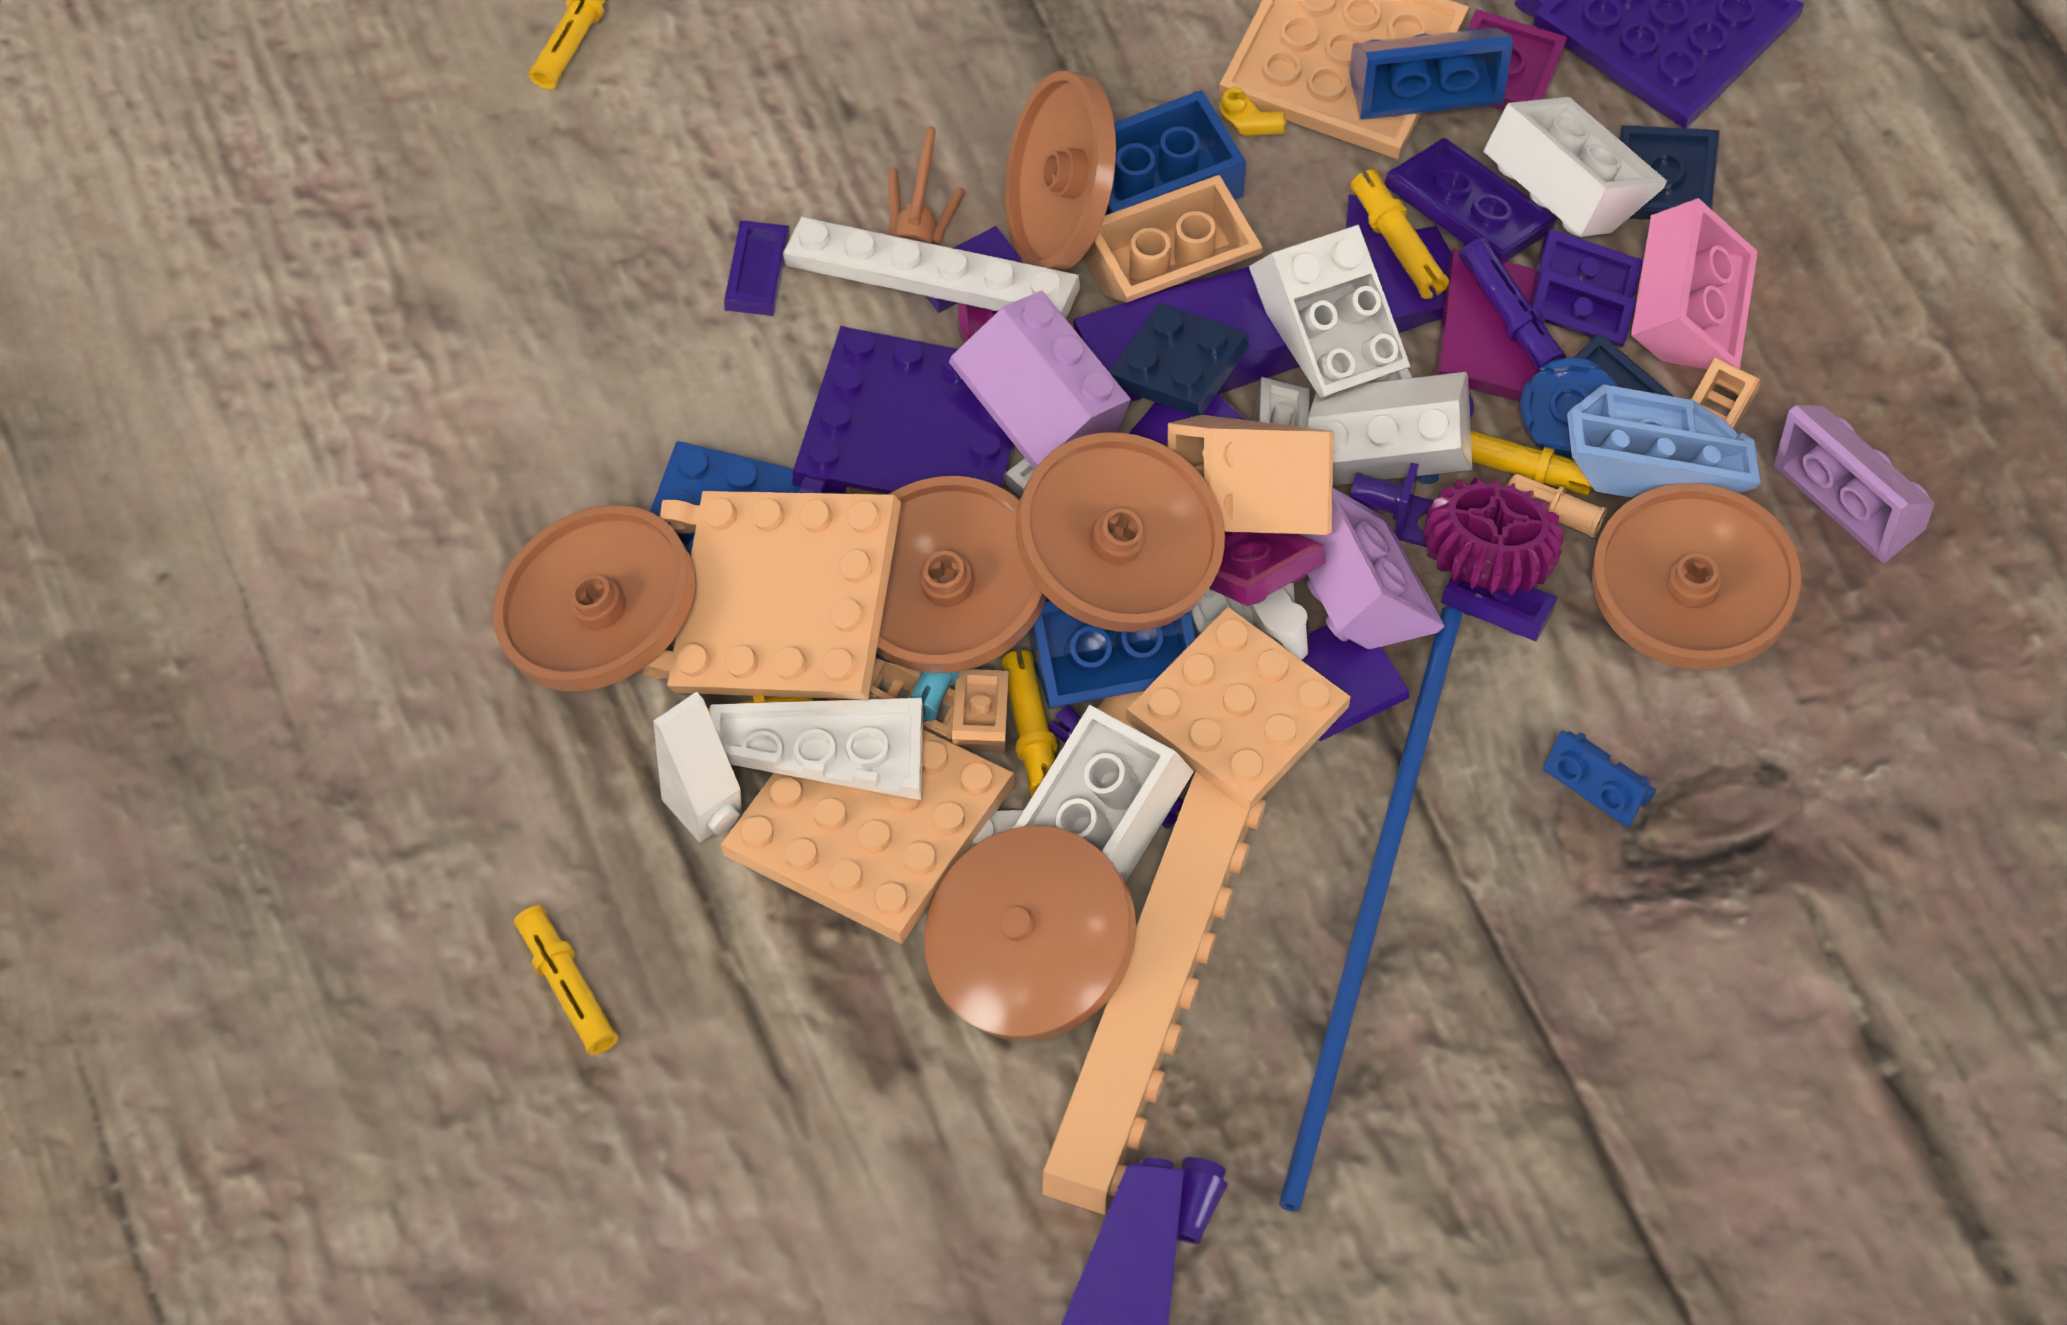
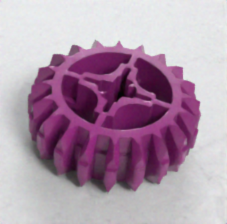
M1474 477L1470 484L1457 480L1453 488H1443L1440 495L1434 498L1433 504L1428 509L1423 530L1425 535L1423 543L1428 547L1427 556L1437 560V570L1451 571L1453 582L1464 580L1470 583L1471 590L1479 586L1487 588L1492 595L1496 589H1502L1511 596L1517 588L1530 592L1534 584H1544L1546 578L1552 574L1554 566L1558 565L1563 543V529L1558 525L1559 515L1549 512V502L1534 500V491L1522 492L1516 489L1515 483L1510 486L1499 484L1496 478L1491 483H1484L1479 478Z

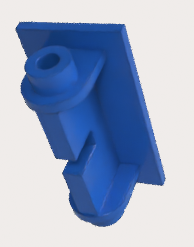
M1561 730L1542 770L1629 828L1640 806L1645 807L1655 795L1656 789L1649 785L1651 779L1647 776H1640L1621 762L1617 765L1609 761L1611 755L1587 740L1586 735L1582 732L1575 735L1571 731Z

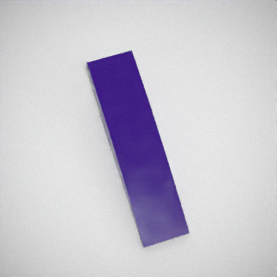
M1437 226L1416 229V233L1442 272L1447 276L1451 251ZM1380 236L1365 239L1398 333L1442 319L1445 290L1437 296L1433 287L1429 286L1433 293V298H1422L1418 288L1385 238ZM1249 267L1164 290L1074 319V330L1109 373L1158 303L1247 332L1249 347L1217 392L1218 394L1259 381L1261 377L1268 378L1300 367L1267 316ZM1125 392L1130 397V402L1142 399V397Z

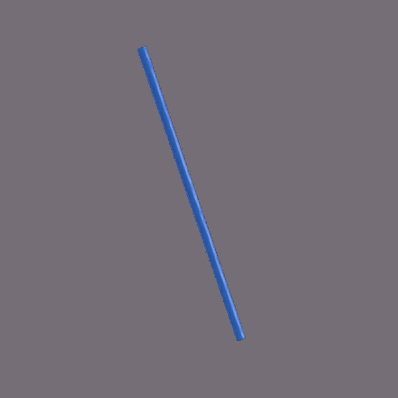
M1445 607L1441 612L1440 618L1445 627L1435 634L1279 1201V1206L1287 1211H1300L1462 618L1461 611L1452 607Z

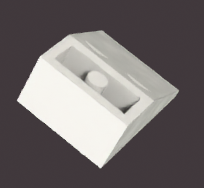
M1359 225L1273 252L1249 266L1267 316L1320 398L1411 367Z

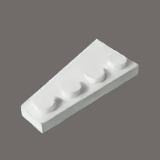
M922 698L711 704L710 706L711 719L730 765L921 800L924 711Z

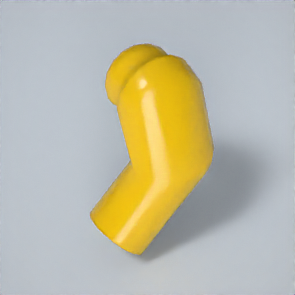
M1237 87L1228 88L1222 93L1219 104L1220 112L1240 135L1286 134L1285 110L1259 111L1252 101L1246 97V93Z

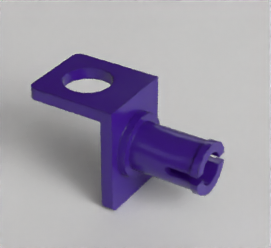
M1411 462L1407 478L1402 480L1401 484L1362 475V473L1357 472L1350 498L1369 508L1393 513L1392 519H1396L1395 534L1400 541L1427 547L1423 543L1425 535L1417 523L1419 518L1428 513V509L1434 500L1414 496L1419 464Z

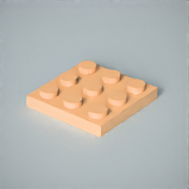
M1227 607L1127 708L1126 720L1148 737L1176 751L1191 769L1247 811H1250L1349 708L1351 696L1238 613Z

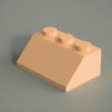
M1220 175L1104 216L1099 232L1091 247L1083 256V260L1104 296L1128 303L1262 254L1263 247Z

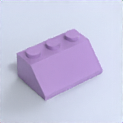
M1042 290L1002 307L949 360L950 365L1034 470L1052 451L1073 439L1095 433H1117L1131 401L1130 397Z
M1795 405L1789 410L1773 467L1883 564L1886 563L1926 530L1934 502L1919 484L1910 482L1895 469L1884 453L1871 448L1855 434L1853 428L1846 420L1836 417L1823 405Z
M1333 488L1332 534H1300L1324 546L1326 563L1307 573L1310 578L1307 581V586L1314 597L1323 604L1329 615L1325 619L1329 629L1340 640L1346 642L1350 639L1367 649L1438 633L1445 626L1387 517Z

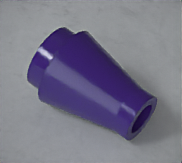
M1185 1157L1183 1158L1181 1168H1177L1184 1170L1177 1240L1190 1244H1200L1203 1233L1228 1186L1227 1182L1224 1181L1226 1169L1206 1159Z

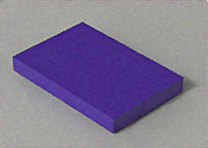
M1446 138L1439 140L1390 170L1384 181L1385 186L1464 244L1468 245L1478 238H1486L1502 264L1543 238L1550 229L1554 228L1558 219Z

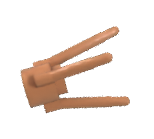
M930 126L926 130L912 204L905 206L902 212H900L898 171L895 167H891L888 170L890 225L887 235L941 246L943 233L957 210L965 190L962 187L955 190L937 223L933 218L932 210L923 205L936 129Z

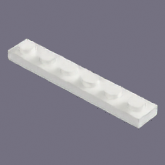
M805 217L800 218L783 252L785 264L788 267L999 311L1002 307L1042 290L1066 319L1080 290L1078 274Z

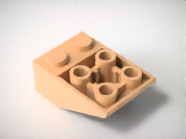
M1199 415L1168 423V448L1186 459L1205 479L1218 502L1225 532L1332 534L1334 431L1209 415Z

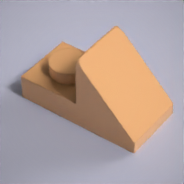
M977 669L959 671V677L955 682L952 744L967 751L1005 752L1009 671Z

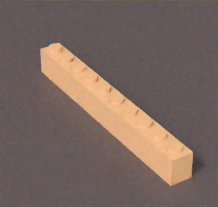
M1197 772L1194 773L1137 923L1134 950L1129 967L1119 987L1107 1002L1045 1165L1042 1195L1103 1215L1106 1214L1111 1197L1115 1196L1127 1167L1124 1165L1129 1149L1139 1151L1143 1142L1148 1119L1141 1116L1147 1101L1156 1104L1160 1096L1166 1075L1165 1072L1159 1071L1164 1054L1171 1057L1175 1055L1183 1029L1182 1025L1176 1024L1182 1008L1190 1011L1194 1004L1200 980L1193 978L1198 963L1205 965L1209 963L1217 934L1210 932L1215 917L1223 920L1226 917L1233 895V889L1227 887L1232 873L1241 875L1250 848V844L1243 841L1248 828L1258 830L1265 810L1266 800L1261 799L1250 811H1247Z

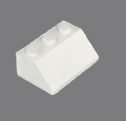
M1570 97L1508 103L1483 151L1498 164L1497 168L1502 174L1519 182L1530 192V198L1535 203L1552 211L1563 221V227L1578 237L1612 233L1663 190L1667 183V180Z
M1467 372L1365 383L1322 398L1319 397L1317 392L1315 393L1308 415V428L1334 431L1333 485L1353 483L1357 472L1382 480L1405 478L1408 475L1411 462L1419 464L1417 476L1472 470Z
M1089 705L1013 828L1050 826L1075 833L1103 852L1114 863L1126 882L1194 771L1173 749Z

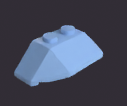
M1603 384L1567 413L1572 458L1595 492L1634 498L1660 486L1678 483H1702L1741 493L1756 489L1761 484L1755 440L1743 432L1739 435L1722 418L1694 400Z

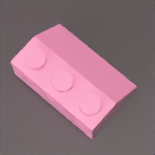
M1699 198L1651 215L1631 336L1662 362L1708 370L1715 357L1740 369L1758 251Z

